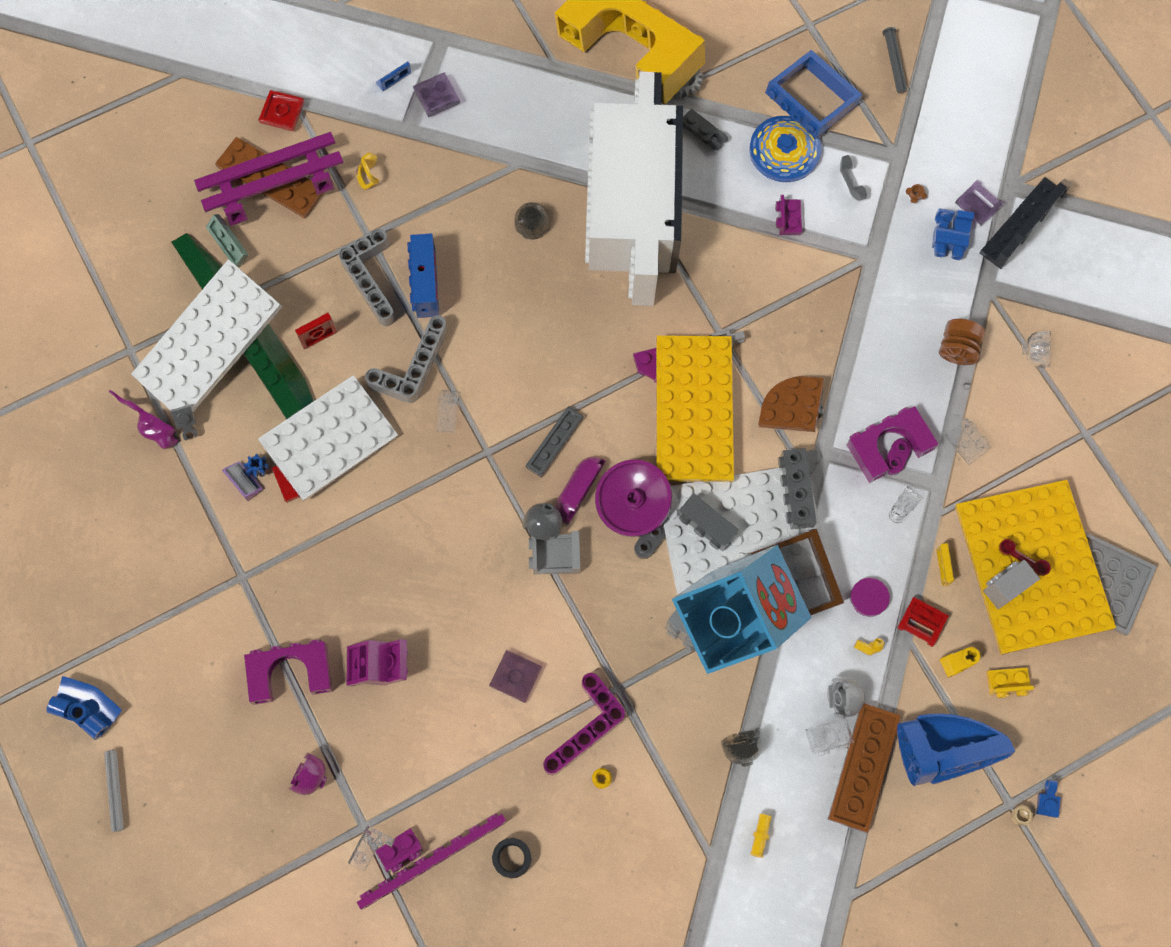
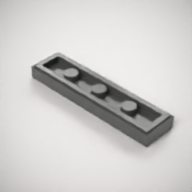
M568 406L528 461L525 468L542 478L584 416Z

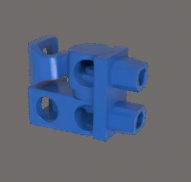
M941 208L937 210L935 215L937 226L933 232L931 247L934 248V256L944 257L947 250L952 251L951 258L953 260L960 261L969 245L974 212L958 210L955 214L953 210ZM954 216L952 229H949L948 225Z

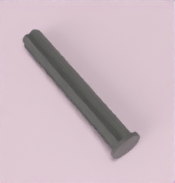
M888 27L882 31V34L885 36L896 91L903 94L907 91L895 35L896 28Z

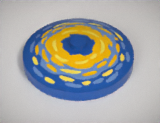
M776 116L765 120L755 129L751 137L749 153L753 165L765 177L778 182H795L807 177L816 168L821 155V142L819 137L815 138L791 116Z

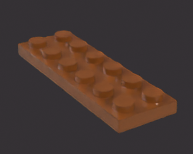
M235 137L216 161L215 165L223 170L266 154L240 138ZM279 163L237 179L247 184L289 169V167ZM306 177L261 192L304 219L324 194L317 195L312 181Z
M865 703L863 704L856 718L827 820L868 833L896 735L897 725L900 721V715Z

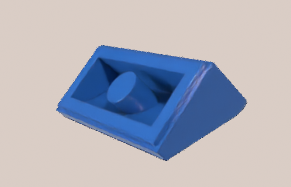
M407 61L376 81V84L382 91H385L411 74L410 63Z

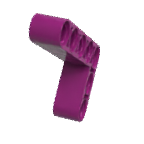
M587 673L583 676L582 688L600 710L601 714L545 758L543 767L548 775L552 776L560 773L624 720V708L595 673ZM587 679H594L596 685L593 688H589L585 685V681ZM605 694L608 696L609 701L602 704L598 701V696ZM618 710L621 713V717L613 719L610 716V712ZM601 722L605 724L606 729L603 732H597L594 728L596 723ZM581 735H587L590 738V742L582 745L578 739ZM565 748H572L574 755L570 758L565 757L562 753ZM550 760H555L558 763L556 770L551 771L547 768V763Z

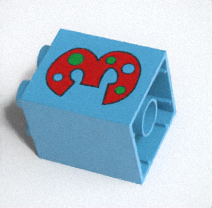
M778 545L713 570L672 598L707 674L779 648L812 618Z

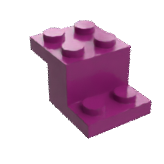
M399 639L392 642L367 640L347 646L346 686L361 684L385 686L407 680V640Z

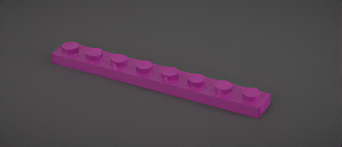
M497 813L486 819L488 823L480 826V824L475 825L469 829L470 833L464 837L459 835L452 839L450 846L446 848L441 846L433 851L434 855L426 859V857L417 860L415 862L416 866L412 869L404 868L396 873L397 878L392 881L389 878L378 884L379 889L374 892L368 890L361 894V899L357 901L360 910H364L507 823L503 814L499 816Z

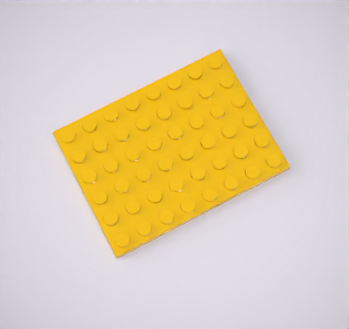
M1068 480L955 505L1000 655L1116 629ZM1010 539L1015 543L1016 550L1036 562L1039 560L1048 561L1051 570L1045 576H1038L1040 579L998 610L983 590L988 587L986 584L988 581L1015 561L1021 563V561L1010 555H1001L998 550L1001 541Z

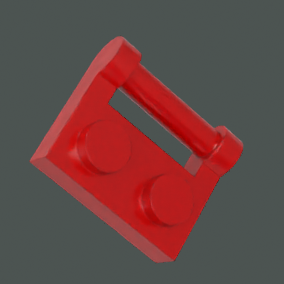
M913 597L897 629L905 630L933 647L949 615ZM909 618L932 630V635L908 624Z

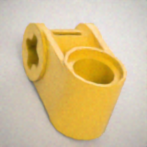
M968 647L939 659L947 678L957 675L978 663L980 652L974 647ZM967 655H968V656L972 655V656H973V659H972V660H971V659H968V660H967V659H966V656H967Z

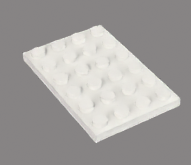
M353 375L258 438V441L304 502L396 439L398 434Z

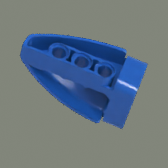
M925 714L918 716L917 719L901 722L897 725L898 742L903 765L913 786L929 782L937 784L1005 760L1015 752L1010 739L1006 735L982 722L952 714Z

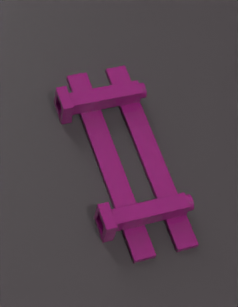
M328 132L195 179L194 182L198 192L218 185L222 192L201 200L204 211L208 212L226 205L227 208L224 209L230 226L248 220L242 204H238L237 201L313 174L314 177H311L317 195L333 190L334 186L328 172L324 173L323 170L343 164L344 161L341 154L337 151L318 158L316 150L336 144L332 133ZM302 155H305L308 162L232 188L230 181Z

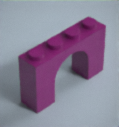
M915 406L910 409L905 407L898 412V415L894 417L889 415L882 420V423L878 425L874 423L868 426L866 431L852 434L846 444L869 483L885 476L890 470L878 451L877 440L881 435L896 433L903 436L909 442L918 458L934 451L939 445Z
M317 639L311 640L309 644L305 645L293 643L287 648L274 646L269 651L262 652L261 649L251 650L250 654H245L249 702L252 705L273 702L272 672L279 663L288 659H296L305 664L308 673L309 690L312 695L333 692L327 644Z

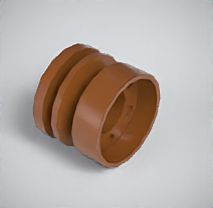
M967 319L949 320L945 326L939 355L944 360L958 365H973L977 363L981 351L980 346L985 336V329L980 324Z

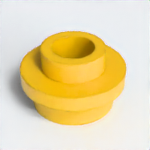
M599 768L593 772L592 783L595 787L604 789L611 784L612 775L607 769ZM604 775L606 780L599 782L598 776Z

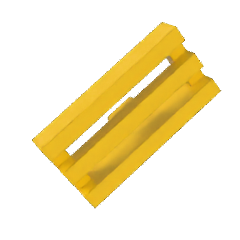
M948 543L940 544L936 549L942 586H949L954 582Z

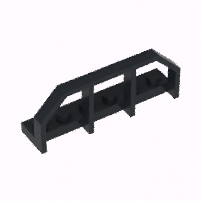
M1044 177L981 249L979 254L999 269H1002L1019 244L1023 245L1036 224L1044 220L1058 198L1064 197L1072 183L1067 179H1063L1056 185Z

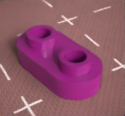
M897 439L892 444L885 459V463L890 469L887 474L897 475L903 469L911 451L908 441ZM899 446H903L904 450H900ZM891 462H896L897 466H892Z

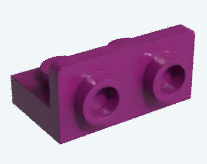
M780 195L779 201H776L775 211L779 214V217H776V228H779V235H801V199H784V195Z
M409 828L375 850L384 865L386 872L392 871V873H395L404 867L402 863L410 859L412 862L420 857V852L424 849L413 830Z

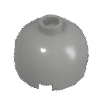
M847 677L832 679L833 684L828 686L827 697L830 708H834L836 712L833 713L834 716L846 718L859 713L864 704L865 693L858 682Z

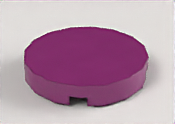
M864 578L853 586L850 592V601L857 613L866 617H874L886 610L889 605L890 594L883 582L875 578Z

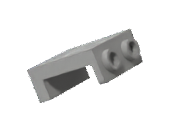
M571 531V534H559L557 538L555 536L550 537V540L546 541L534 537L529 538V550H533V557H529V569H533V575L580 573L579 531Z

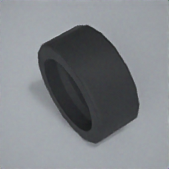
M517 838L502 840L494 848L492 854V862L496 871L503 877L510 879L518 878L525 874L532 860L527 844ZM507 846H517L524 854L523 864L517 870H506L500 863V854Z

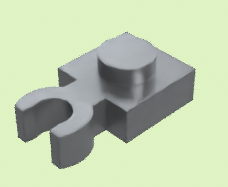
M190 404L172 409L171 414L177 429L183 428V439L185 441L188 440L187 432H192L196 438L198 432L192 426L196 424V420Z

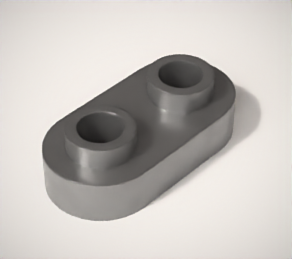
M662 526L656 529L659 532L658 535L650 533L638 539L634 547L635 555L638 558L648 559L652 556L664 539L665 530ZM646 545L648 549L643 551L640 547Z

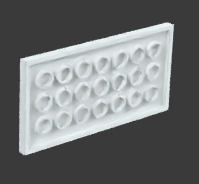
M228 259L131 375L170 411L190 404L194 412L283 306Z

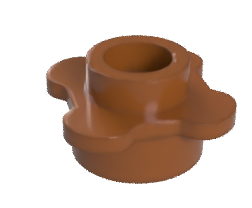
M915 184L905 191L911 198L910 201L912 203H917L921 199L925 200L927 197L924 187L920 184Z

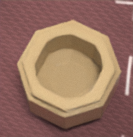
M1019 805L1012 809L1011 819L1016 825L1026 826L1032 822L1033 813L1029 807Z

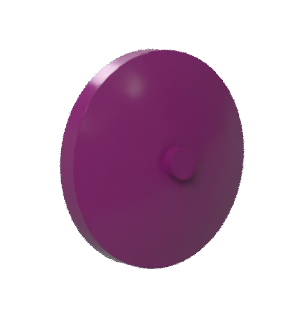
M626 460L615 464L604 473L597 485L595 505L600 519L612 531L627 537H641L658 529L667 519L672 507V489L667 477L655 465L643 460Z

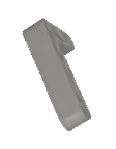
M377 228L340 249L339 258L343 268L379 323L383 326H390L395 321L393 309L363 264L365 261L385 251L389 246L386 232L383 229ZM379 238H382V239H383V240L380 241V242H377V241H376V240L379 239ZM363 247H367L364 251L360 250ZM348 256L352 257L349 260H345V258ZM357 270L361 271L359 274H354ZM364 285H371L369 288H363ZM374 299H380L377 303L372 302ZM384 313L390 314L388 317H382Z
M436 315L429 320L404 378L371 368L365 374L368 387L376 392L407 403L417 401L446 336L447 326L445 319L442 316ZM438 324L442 325L439 329L434 328ZM431 340L435 341L433 345L427 344V342ZM428 357V360L423 362L420 361V358ZM415 373L421 374L418 378L412 377ZM373 377L379 378L376 382L370 381ZM391 383L397 384L394 388H388V385ZM409 389L414 390L410 395L405 394Z

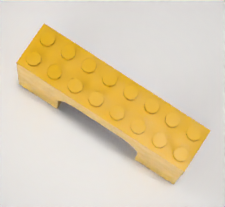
M567 0L554 13L558 36L582 52H585L600 36L610 31L622 32L648 48L650 51L635 65L636 78L639 79L640 72H662L661 103L663 105L705 64V40L700 35L692 33L687 27L678 24L673 18L662 14L660 10L654 9L644 0Z

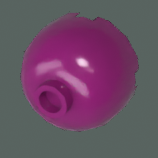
M307 752L303 757L306 759L304 764H299L290 783L292 786L289 787V790L301 795H310L317 788L322 789L327 780V777L324 776L326 770L324 763L318 757Z

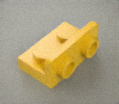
M1028 668L989 670L986 672L990 695H997V698L1009 697V694H1016L1017 697L1028 696L1029 692L1034 690V685L1030 686Z

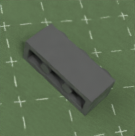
M695 493L689 497L678 511L679 520L685 525L689 524L692 526L694 532L698 536L708 539L710 541L709 544L716 550L724 551L738 534L739 529Z

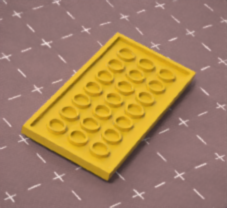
M656 336V467L664 473L668 481L734 482L732 336Z

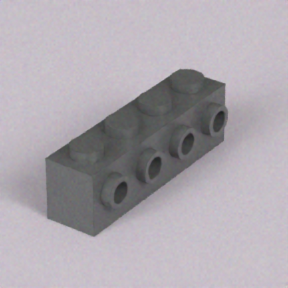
M806 448L783 450L780 457H778V466L782 468L783 473L780 476L781 486L785 487L783 502L788 508L786 523L790 524V530L814 528L817 522Z

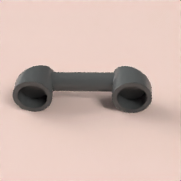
M842 156L840 172L851 196L858 201L866 199L865 187L863 185L856 187L848 171L853 167L850 156Z

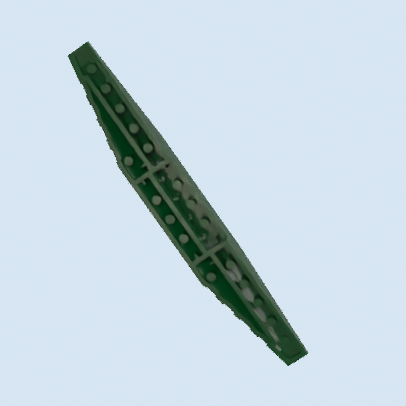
M185 233L171 241V243L203 290L220 270L221 266L188 233ZM268 324L243 354L287 420L314 402L305 378Z

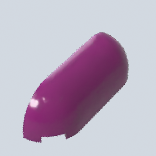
M595 456L587 457L577 465L556 501V509L559 510L562 516V522L567 525L570 524L606 460Z

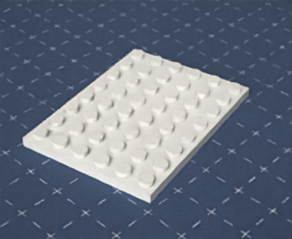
M782 468L734 475V482H692L671 486L673 496L672 507L667 519L663 523V528L665 530V539L677 595L711 571L748 557L747 553L811 529H817L827 555L814 495L813 501L817 522L814 528L790 530V524L786 523L788 508L783 502L785 487L781 486L780 476L783 475ZM693 493L739 529L738 534L724 551L713 548L709 544L710 541L708 539L698 536L692 526L689 524L685 525L679 520V509ZM808 538L780 548L794 581L822 576Z

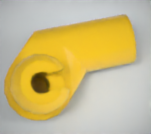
M876 638L875 641L867 644L857 639L853 648L867 655H874L883 650L884 641Z

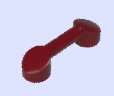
M1005 539L999 543L998 550L1001 555H1010L1021 562L1025 560L1037 576L1049 574L1051 566L1048 561L1039 560L1036 562L1016 550L1015 543L1010 539Z

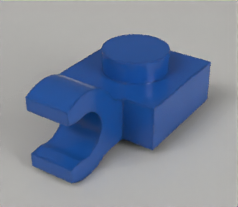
M1045 781L1044 794H1038L1036 814L1059 818L1061 797L1055 796L1058 786L1057 781Z

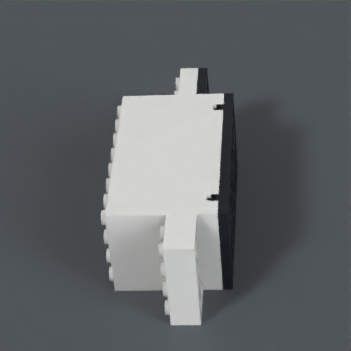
M662 72L639 73V79H635L634 104L594 103V110H590L585 263H589V270L628 271V299H632V305L654 306L658 273H676L681 246L683 106L661 105Z

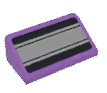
M240 461L222 470L247 501L263 490L251 475L248 476L246 468Z

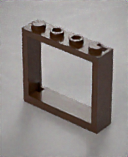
M817 529L805 531L747 553L750 556L775 545H778L780 549L808 538L831 601L808 609L810 615L844 603Z

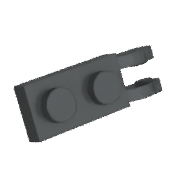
M692 108L683 116V127L706 145H710L715 150L721 148L720 143L713 138L714 136L723 143L728 141V137Z

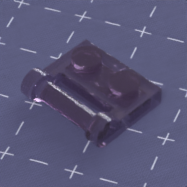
M977 179L956 200L955 204L963 211L974 212L973 219L983 226L1005 203L993 196ZM974 192H979L994 206L992 208L989 207Z

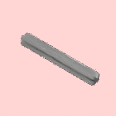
M116 750L105 751L104 756L111 831L119 832L124 829L117 752Z

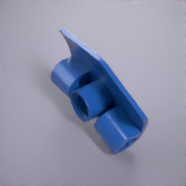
M62 676L57 696L51 697L46 712L75 722L91 738L97 740L110 728L122 712V709L99 688ZM83 709V715L80 718H76L77 710Z

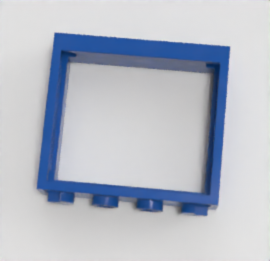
M812 50L769 81L765 91L770 99L776 102L782 110L786 111L815 138L819 137L853 110L862 97V94ZM804 67L844 101L841 106L822 121H819L780 86Z

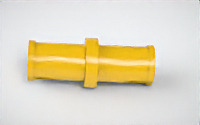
M759 814L757 828L753 832L754 841L750 852L751 856L763 858L766 840H769L768 831L772 819L769 815Z

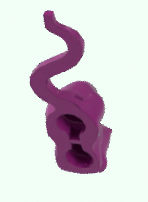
M109 390V393L120 403L129 406L139 413L137 428L144 438L155 441L162 449L171 448L179 442L178 439L173 437L177 432L173 427L144 411L135 403L125 400Z

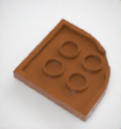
M793 377L776 384L767 393L762 403L759 427L816 432L824 378Z

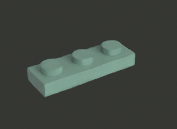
M214 214L206 226L207 230L227 258L237 267H241L249 254L220 214Z

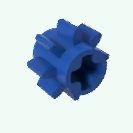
M258 453L253 457L248 456V463L244 464L245 468L248 469L246 471L248 476L254 474L256 479L260 475L265 476V469H269V465L265 463L267 461L266 457L260 458Z

